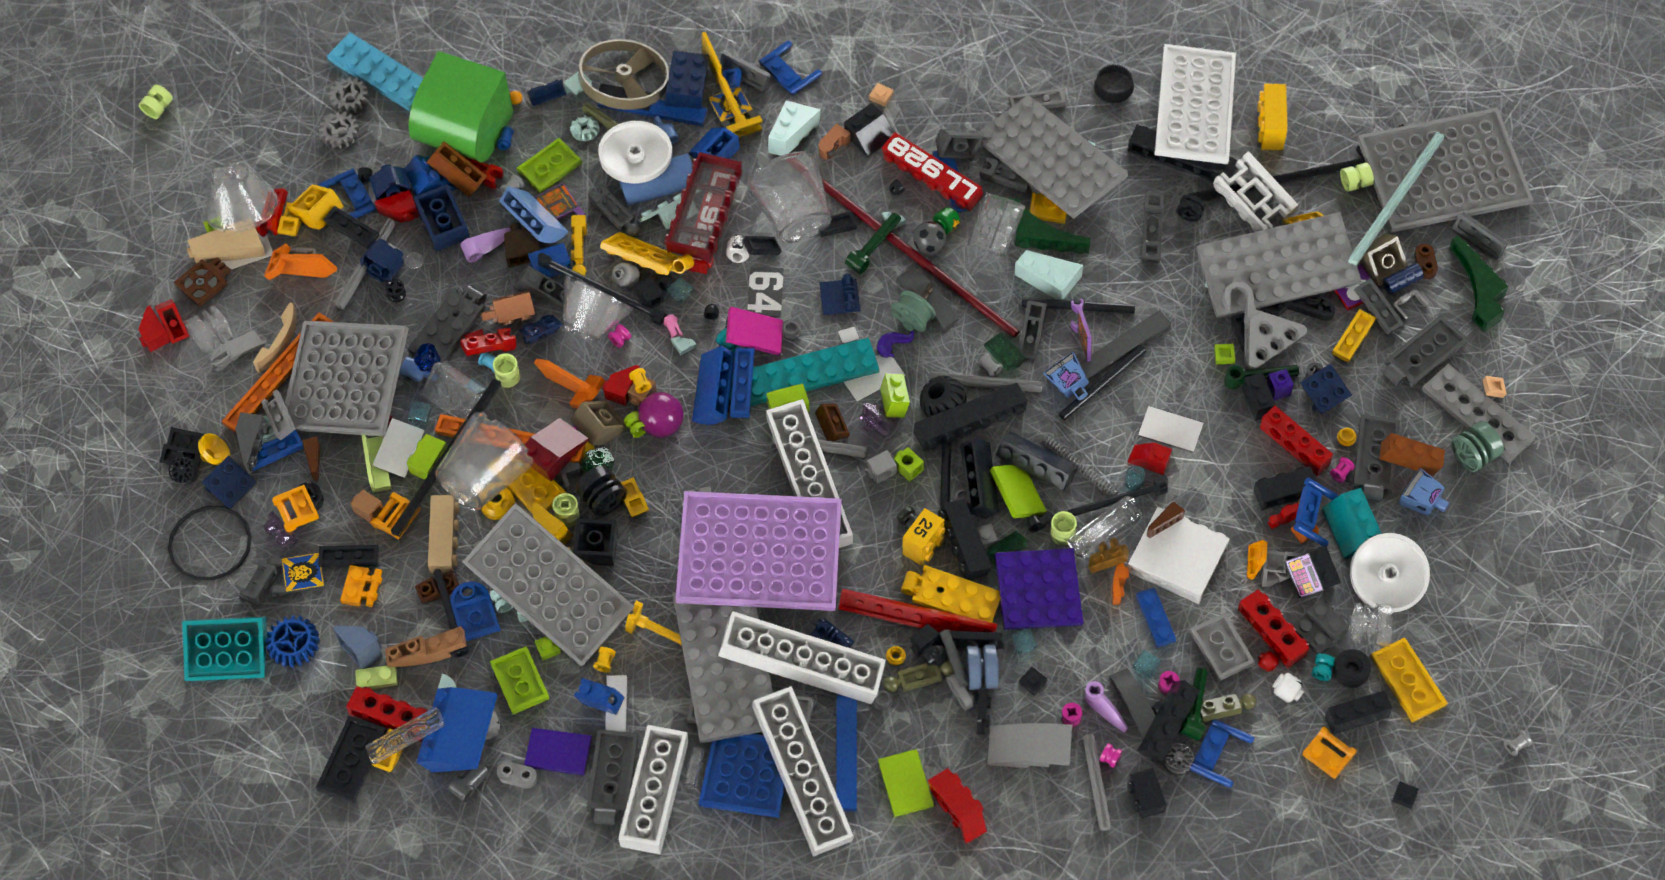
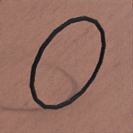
M204 506L190 511L177 522L170 533L168 552L172 564L181 574L195 580H216L231 574L242 565L250 552L252 536L248 523L238 512L224 506ZM207 509H216L236 515L245 526L248 540L245 553L234 567L225 573L213 577H197L185 572L175 562L172 552L173 536L180 524L192 514Z

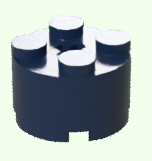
M386 164L369 178L376 200L408 190L411 192V186L404 168Z
M379 238L372 243L361 257L360 264L362 267L363 265L367 267L366 272L380 282L385 280L389 282L404 265L403 253Z

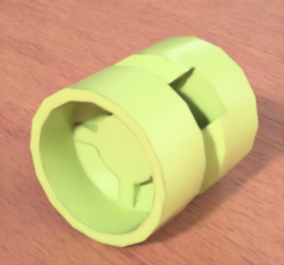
M153 85L148 92V96H145L139 103V107L149 117L158 119L163 113L164 108L171 103L173 97L162 86Z
M1367 162L1358 164L1355 168L1351 166L1340 171L1341 182L1347 192L1357 190L1359 186L1361 188L1372 186L1374 183L1373 172Z
M503 353L494 359L493 369L496 380H500L502 387L505 388L515 386L520 380L516 358L509 353Z
M569 493L559 494L555 497L552 504L555 517L565 524L567 528L576 525L577 519H580L577 499Z
M1061 511L1052 518L1050 537L1059 546L1070 545L1075 539L1077 520L1072 513Z

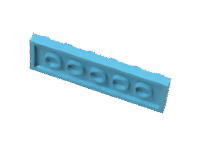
M351 32L327 55L330 62L363 81L406 110H411L415 94L423 77Z

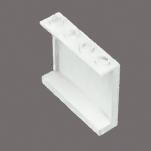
M1157 507L1148 526L1165 510V508L1162 509L1160 507ZM1186 517L1152 538L1147 537V526L1128 563L1129 573L1199 604L1225 549L1227 550L1230 538H1227L1223 533L1209 530L1205 525L1193 523Z

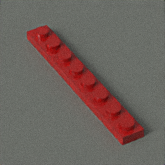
M842 589L839 610L917 628H923L929 624L939 633L944 630L996 633V623L852 590Z

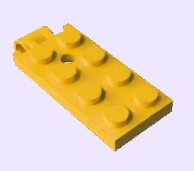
M621 232L601 241L600 248L606 250L608 254L618 255L626 261H633L641 267L653 269L658 274L669 275L670 271L682 274L694 265V259L688 254L679 256L671 252L667 253L664 249Z
M926 565L923 567L922 576L914 571H908L901 587L902 593L913 596V603L930 609L991 623L1000 601L999 590ZM941 587L943 588L944 592L939 593L936 589Z

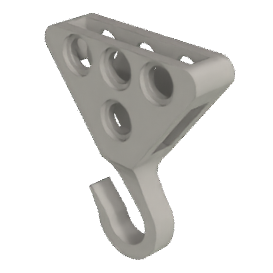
M1233 282L1223 291L1222 302L1226 315L1230 312L1231 291L1239 290L1245 295V370L1259 368L1306 334L1307 328L1302 324L1258 311L1255 308L1253 291L1247 284ZM1259 328H1263L1266 334H1262ZM1285 333L1291 336V340L1286 338ZM1271 343L1277 346V350L1271 347ZM1256 353L1261 354L1263 360L1258 359Z

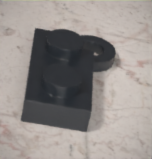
M980 689L976 733L978 735H985V727L989 728L990 716L986 715V709L991 708V697H987L988 689Z

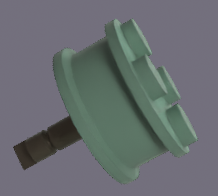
M932 282L929 283L921 295L909 290H903L900 294V300L891 305V315L901 321L908 331H925L927 328L926 323L936 316L935 310L926 301L933 292L932 288L934 286Z

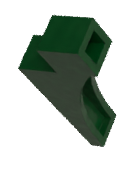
M1002 197L999 226L1007 228L1017 227L1015 246L1089 254L1090 237L1078 236L1056 229L1029 212L1020 203V199Z
M1457 235L1452 239L1449 249L1464 267L1473 289L1475 310L1471 320L1483 332H1486L1501 321L1504 310L1496 302L1505 297L1509 286L1504 279L1494 272L1491 266L1482 260L1478 253L1469 247L1465 240H1462Z

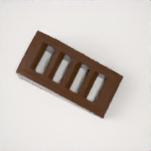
M312 437L303 440V446L314 481H318L320 443L318 437Z
M1174 501L1171 502L1148 526L1147 537L1152 538L1182 520L1185 510Z

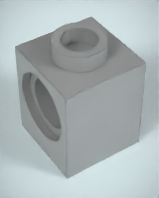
M886 450L867 460L866 473L870 479L873 478L876 484L897 474V464Z

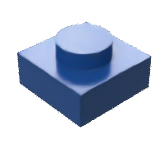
M739 68L723 70V77L726 79L730 89L739 88L742 70Z

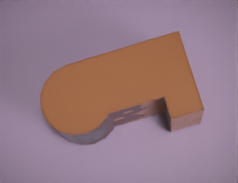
M836 123L820 140L818 144L819 156L822 159H831L835 151L842 144L846 147L849 145L851 133Z

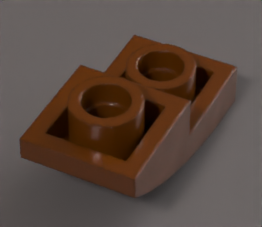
M452 570L443 575L448 595L452 594L454 589L460 585ZM432 577L415 586L423 604L441 598L436 580Z

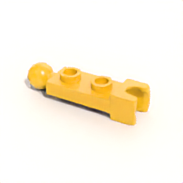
M586 215L571 216L573 233L571 234L572 245H575V250H571V259L575 261V265L572 270L585 276L584 236H587Z

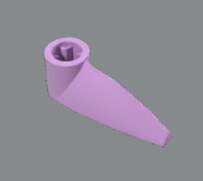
M510 228L487 232L462 241L460 246L467 261L471 263L476 262L484 254L498 247L505 241L504 234L510 232Z
M1097 681L1088 683L1085 690V701L1122 732L1128 731L1129 728L1120 713L1103 694L1104 688L1102 684Z

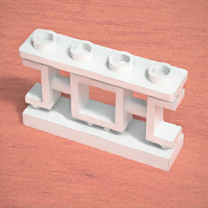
M1249 151L1243 155L1242 159L1237 161L1235 166L1240 170L1229 179L1223 172L1214 180L1215 190L1226 198L1227 203L1239 212L1240 217L1251 225L1254 232L1272 228L1273 225L1268 220L1278 212L1285 219L1288 215L1293 214L1298 207L1293 198ZM1247 171L1254 177L1248 183L1242 177ZM1235 181L1242 187L1236 193L1229 187ZM1252 186H1255L1265 197L1255 206L1244 195ZM1272 198L1279 204L1273 210L1267 204ZM1260 208L1267 214L1261 220L1254 214Z

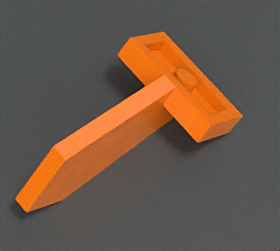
M285 243L273 251L264 277L269 281L280 274L326 278L335 273L337 267L322 254H289L291 247Z
M536 359L534 362L546 378L576 393L569 402L574 409H578L582 402L593 401L605 382L603 377L589 375L585 381H582L549 360Z

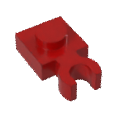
M1298 502L1293 505L1288 504L1284 506L1279 514L1269 517L1267 524L1271 530L1277 528L1280 524L1285 525L1296 519L1299 507Z

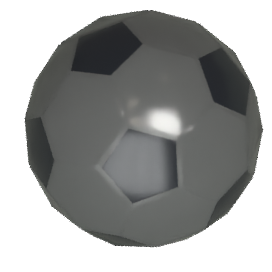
M924 222L914 231V245L922 253L935 254L946 243L945 230L936 222Z

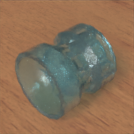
M1140 466L1129 467L1125 477L1126 488L1130 491L1142 488L1145 480L1144 469Z

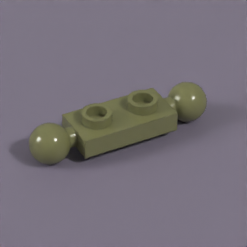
M946 660L940 667L933 664L928 666L925 663L897 671L898 679L887 677L883 681V688L889 693L895 692L899 686L902 687L903 692L941 682V674L950 676L954 673L950 660Z
M1250 693L1244 694L1241 699H1238L1236 694L1205 700L1202 701L1200 717L1205 722L1241 714L1242 707L1252 709L1257 701L1255 696Z

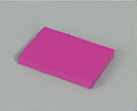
M730 307L728 309L726 342L779 355L781 353L783 320Z

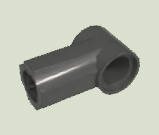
M479 762L477 769L467 770L462 776L456 777L449 785L448 790L466 803L473 797L476 788L490 773Z

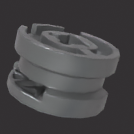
M1182 743L1172 744L1164 759L1166 770L1177 776L1188 772L1193 762V752L1190 747Z

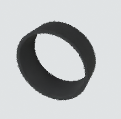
M1115 64L1103 67L1098 72L1094 83V90L1098 97L1110 103L1125 101L1131 96L1134 89L1130 71L1121 65ZM1108 72H1119L1127 76L1131 83L1126 90L1112 93L1100 86L1098 78Z

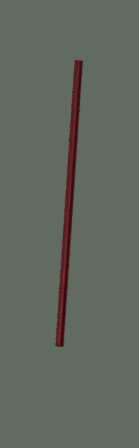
M791 153L786 157L780 156L845 208L852 211L854 215L872 229L877 231L882 226L879 221ZM890 232L885 238L1013 338L1017 337L1020 332L1017 328L897 235Z

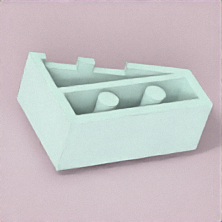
M1028 250L1015 263V275L1056 300H1063L1082 277L1083 271L1082 264Z

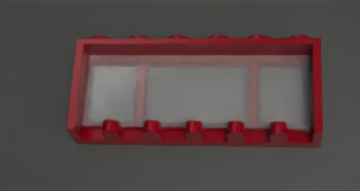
M699 152L697 159L694 158L692 173H689L687 176V187L682 190V200L676 206V217L670 222V233L666 234L664 245H666L667 253L688 254L693 258L705 260L710 264L742 176V162Z

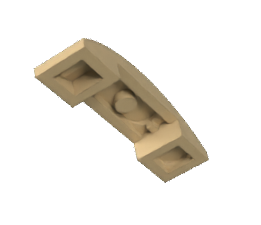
M291 302L281 316L284 326L269 349L262 347L253 361L255 369L259 373L266 370L289 346L293 338L297 314Z

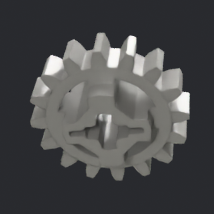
M348 77L346 81L344 78H341L340 83L336 81V86L330 87L331 92L328 93L330 103L335 110L339 108L340 113L346 110L347 114H349L350 110L356 113V108L363 109L362 104H367L366 99L369 98L367 87L364 86L363 81L359 82L358 78H355L353 81L351 77Z
M337 111L335 116L330 113V118H323L325 123H320L319 133L322 141H325L327 146L331 144L332 148H335L338 145L342 149V145L345 144L348 147V142H355L354 137H358L359 127L357 120L353 119L351 114L347 116L346 112H343L340 115L339 111Z

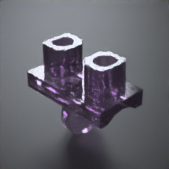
M868 402L865 403L859 417L865 423L863 429L866 432L873 429L884 438L887 437L896 418L886 417L881 414L882 408L877 403L872 405Z
M273 511L269 513L270 520L263 525L264 530L270 536L279 530L281 533L275 537V540L282 548L290 542L293 545L298 543V540L295 538L296 534L293 531L286 532L284 528L285 523ZM295 515L290 516L291 519L297 518Z

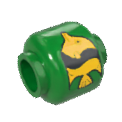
M945 207L934 215L933 222L941 225L945 233L949 234L959 226L960 218L956 210Z

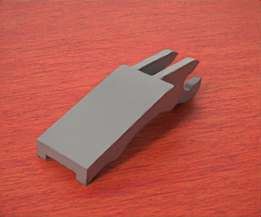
M253 330L223 344L222 348L224 350L214 355L210 359L214 362L210 364L217 367L214 369L215 371H222L231 361H235L243 354L254 351L265 344Z

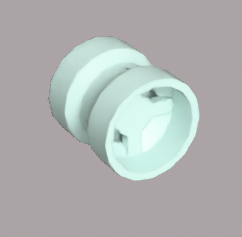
M494 590L490 592V597L496 603L495 608L498 613H505L513 608Z

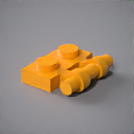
M350 565L340 599L341 604L361 606L362 600H366L365 605L373 607L374 601L378 597V586L382 583V570L375 569L374 575L370 576L369 568ZM371 584L369 591L366 592V585Z

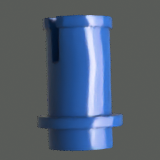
M505 126L502 129L501 137L497 140V146L501 150L510 148V141L514 134V130L511 127Z

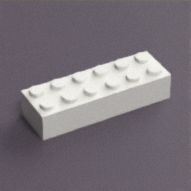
M647 725L618 838L620 847L661 855L689 743L687 732Z

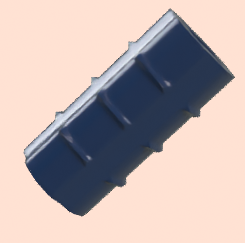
M1415 263L1411 266H1406L1402 270H1398L1394 274H1390V276L1383 279L1382 283L1385 290L1392 294L1404 287H1408L1412 283H1416V281L1423 278L1424 274L1421 267Z

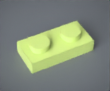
M380 666L355 670L356 686L361 688L378 689L398 686L396 667Z

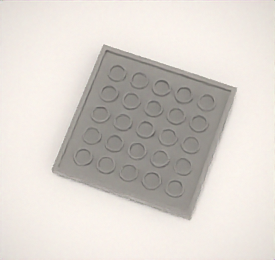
M304 321L285 400V406L295 426V430L385 436L409 328L399 325Z

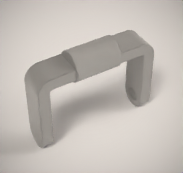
M308 247L291 248L289 254H317L314 248Z
M1417 290L1405 293L1394 302L1393 309L1403 321H1406L1408 318L1398 306L1404 304L1413 296L1424 307L1429 306L1428 302Z

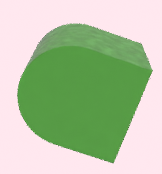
M438 51L417 89L409 116V134L411 139L438 148L444 141L463 157L478 162L486 161L495 150L503 127L508 125L513 115L505 72Z

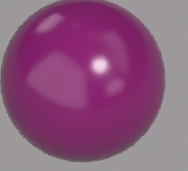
M656 392L648 395L641 402L638 409L639 421H642L645 425L642 429L649 435L657 438L668 437L676 433L681 427L684 418L683 407L679 400L666 392Z

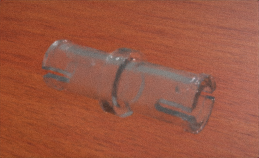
M692 748L690 761L686 765L687 774L683 784L687 789L693 790L697 787L696 784L699 773L702 772L701 764L705 750L702 748Z

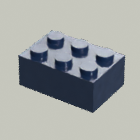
M673 50L665 106L701 109L709 55Z
M448 184L413 197L417 212L435 252L470 238L468 227Z

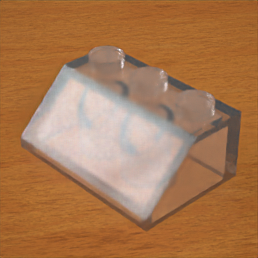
M986 193L967 245L1006 258L1025 206L1011 199Z
M446 360L433 365L421 396L448 415L466 419L487 387Z

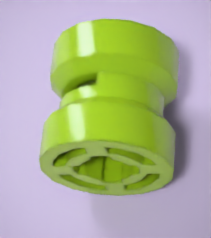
M638 411L628 414L623 420L626 427L630 428V433L634 438L646 434L642 429L645 425L642 421H639Z

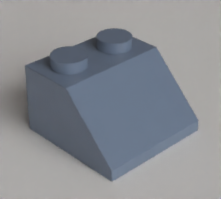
M357 626L333 627L339 645L361 669L369 668L382 657L380 651L382 647L378 643L379 639L373 631L368 632L365 627Z

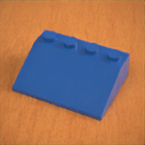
M456 687L438 688L431 713L437 710L439 716L428 720V723H433L437 718L440 721L439 723L427 725L417 763L431 772L477 769L498 694Z

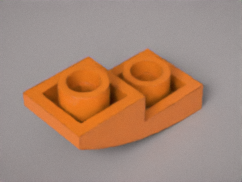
M1124 563L1118 564L1115 569L1112 584V605H1119L1121 597H1124L1123 586H1125L1126 578H1129L1128 566H1124Z

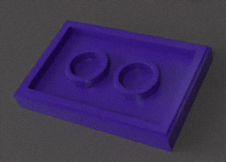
M532 728L524 765L533 769L585 776L592 735Z

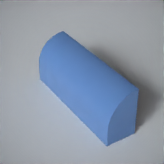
M687 153L673 157L664 173L651 181L644 183L619 181L627 206L680 192L683 188L686 189L687 176L693 170L692 163Z
M508 186L499 200L538 241L555 243L568 233V230L527 191Z

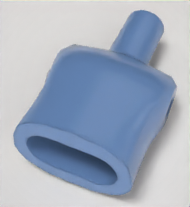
M659 116L653 119L656 126L660 127L668 135L672 145L679 140V136L675 132L672 123L664 124Z
M408 356L400 368L401 375L409 377L415 382H420L423 377L435 381L437 374L427 371L428 364L426 362Z

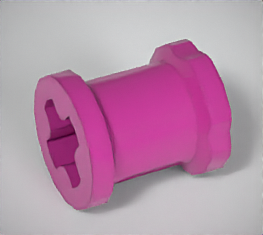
M1341 457L1337 467L1330 471V475L1335 481L1343 483L1348 473L1355 469V465L1348 458Z

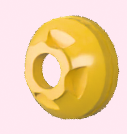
M207 433L198 442L200 458L204 462L219 465L228 455L231 456L227 444L215 434Z
M494 486L487 489L480 498L482 513L492 520H500L515 504V498L511 491L502 486ZM495 494L502 496V499L497 503L491 501V497Z

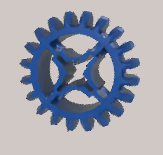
M292 615L291 619L288 620L284 616L283 622L277 620V626L271 625L272 632H267L268 639H265L266 650L270 653V658L275 659L277 664L282 662L284 667L290 664V667L294 668L295 663L302 666V661L304 660L309 663V656L315 657L313 651H318L319 649L317 645L320 644L319 632L309 619L304 620L301 616L296 619ZM291 636H292L293 639L295 640V641H294V645H295L294 647H293V645H292V643H291V641H292Z

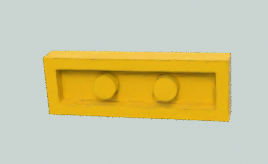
M1359 309L1333 349L1332 355L1349 363L1375 323L1376 317Z

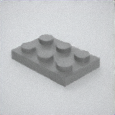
M1226 613L1190 629L1192 637L1218 681L1254 666V659Z

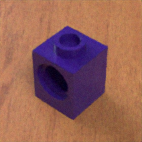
M1287 369L1268 374L1267 385L1274 400L1291 396L1294 384Z

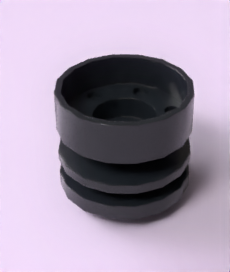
M599 465L585 473L575 488L577 494L584 502H587L589 509L597 517L608 515L616 510L624 502L628 494L627 489L616 479L615 474L606 465Z

